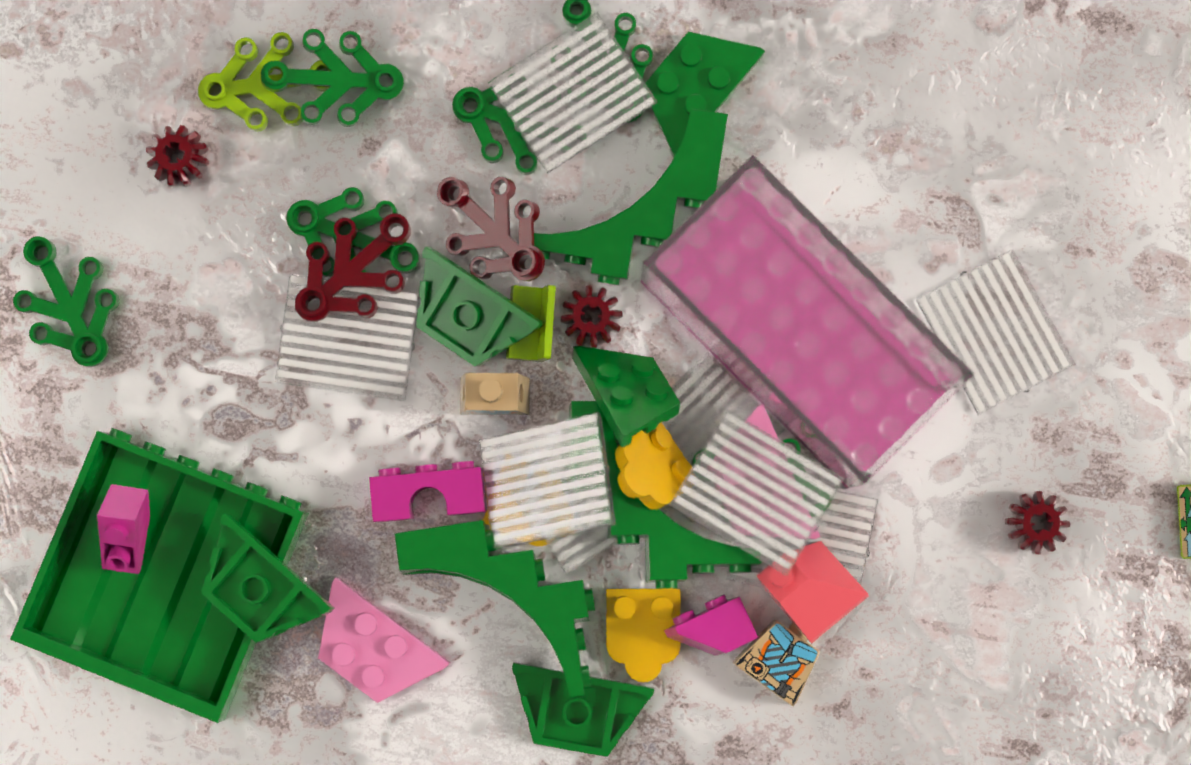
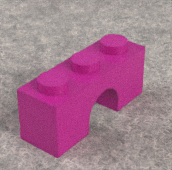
M474 461L452 463V470L442 471L437 470V464L415 466V473L401 474L400 468L379 469V476L369 477L373 522L414 519V499L419 492L428 488H435L443 494L446 500L447 515L474 514L487 511L483 468L474 467Z

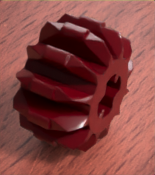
M180 125L176 133L170 126H165V137L161 138L158 134H153L152 138L157 143V146L146 148V152L153 156L147 162V167L151 170H156L154 177L161 182L167 179V184L170 187H176L179 180L186 187L190 186V175L193 174L198 179H201L203 176L201 171L197 169L198 166L209 165V160L201 156L209 150L208 146L205 143H199L201 136L198 132L188 133V129L184 125ZM178 150H181L184 156L181 160L177 158L178 162L175 163L171 157L174 153L178 155Z
M587 285L585 288V298H582L577 290L572 292V297L577 303L576 305L568 301L563 302V308L573 314L563 315L560 317V320L563 324L574 323L567 328L565 334L567 337H571L580 332L576 341L578 346L584 344L587 336L591 337V348H597L598 341L596 336L600 335L603 341L608 344L611 342V337L606 329L617 333L620 331V325L610 320L622 318L623 312L621 310H610L618 303V299L615 296L606 302L603 301L607 293L606 288L602 287L597 297L593 296L592 286ZM587 309L592 313L599 311L601 315H598L599 323L596 325L591 321L584 323L582 319H585L584 311Z
M1035 491L1032 499L1027 494L1020 495L1019 499L1022 507L1017 504H1010L1009 510L1016 515V518L1005 519V524L1015 525L1016 527L1015 530L1008 534L1009 539L1021 537L1018 549L1026 550L1031 544L1032 554H1041L1043 546L1048 552L1055 551L1056 546L1053 539L1065 542L1067 538L1059 531L1060 528L1070 527V521H1060L1059 517L1067 512V508L1061 506L1054 509L1057 497L1050 495L1044 501L1042 491ZM1042 516L1043 520H1040V523L1044 522L1043 529L1033 530L1031 526H1034L1035 523H1031V518Z

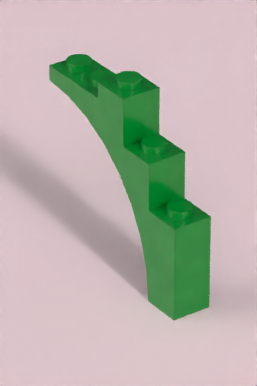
M691 108L684 138L671 164L657 183L636 203L607 221L581 230L555 234L534 233V246L543 252L546 260H549L550 253L565 255L564 262L585 265L586 259H591V274L598 275L599 283L619 285L620 279L628 280L635 237L641 238V245L662 248L663 241L671 242L677 199L684 200V207L705 210L706 204L714 205L728 114Z
M571 401L569 405V421L596 415L597 421L569 427V433L598 427V433L570 439L569 445L599 439L600 445L569 452L570 457L601 451L602 457L570 464V470L603 463V469L570 476V482L604 475L605 481L570 489V494L606 487L607 512L609 511L610 518H607L608 538H617V545L640 544L639 538H645L646 583H655V589H678V582L687 580V567H692V574L715 573L714 567H729V573H752L751 566L762 564L761 553L753 548L730 546L703 538L678 525L661 510L650 509L639 498L626 496L618 484V475L621 470L615 460L617 443L596 401ZM601 495L583 498L579 500L598 501L601 500Z
M484 520L395 533L399 571L403 575L439 574L461 577L487 586L514 602L535 621L551 643L563 668L570 699L586 698L585 689L592 688L588 665L581 666L579 651L586 650L583 628L576 629L575 623L590 621L588 612L595 611L592 588L585 589L583 580L539 586L540 581H546L543 559H536L533 550L491 556L490 552L496 551V541L494 542L493 536L494 530H487Z

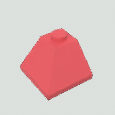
M821 541L803 546L801 549H793L794 552L798 553L795 559L783 553L780 557L792 564L789 570L773 562L757 575L765 591L811 644L869 596Z

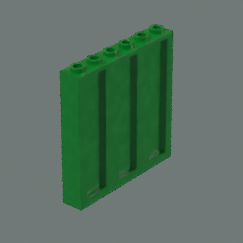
M111 428L109 433L97 431L10 640L213 722L219 723L224 721L256 643L201 594L205 576L211 568L209 561L213 547L217 546L222 527L220 525L221 517L225 513L230 514L288 566L309 513L300 510L301 502L281 495L279 501L267 497L268 489L247 482L244 488L232 483L234 476L213 468L211 474L199 470L200 462L183 455H179L177 460L164 456L166 449L145 441L143 447L131 443L132 435L115 428ZM111 484L146 489L149 493L150 520L142 567L139 574L102 569L97 514Z

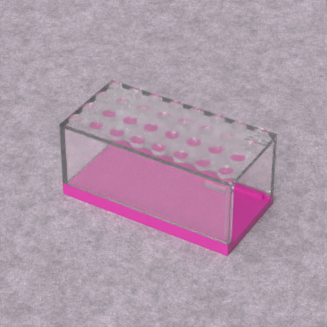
M754 155L729 177L643 262L641 283L833 476L841 480L840 483L846 489L865 484L974 375Z

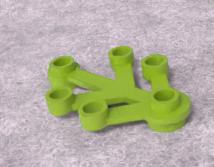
M285 32L274 34L270 41L271 49L247 79L235 80L245 64L253 61L258 56V47L252 39L247 37L239 39L235 44L234 56L221 73L208 74L200 81L198 96L202 103L211 109L227 107L242 118L249 129L254 132H261L268 125L267 115L259 108L248 107L236 97L252 94L281 115L282 120L287 125L294 127L301 124V107L294 102H286L274 92L268 91L261 83V70L266 63L281 61L284 56L292 53L294 42L291 37ZM281 39L288 40V46L283 50L277 49V42ZM244 45H252L253 49L250 54H241V48ZM321 60L315 62L310 69L306 70H320L323 68H328L322 63ZM272 69L268 74L270 79L274 81L280 80L283 74L270 75L274 70ZM289 84L286 88H292V87H298V86H305V85ZM220 85L222 87L220 94L216 96L210 95L211 87ZM330 86L314 87L319 91L325 92ZM290 109L298 110V116L294 120L286 118V114ZM256 114L262 115V122L259 125H251L250 120L252 116Z

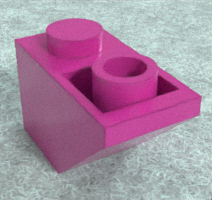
M111 484L97 514L102 569L133 574L140 573L150 520L148 490Z
M725 594L704 603L707 610L695 615L692 609L674 617L673 622L675 625L664 630L668 638L714 656L728 653L758 638L740 596L727 600Z

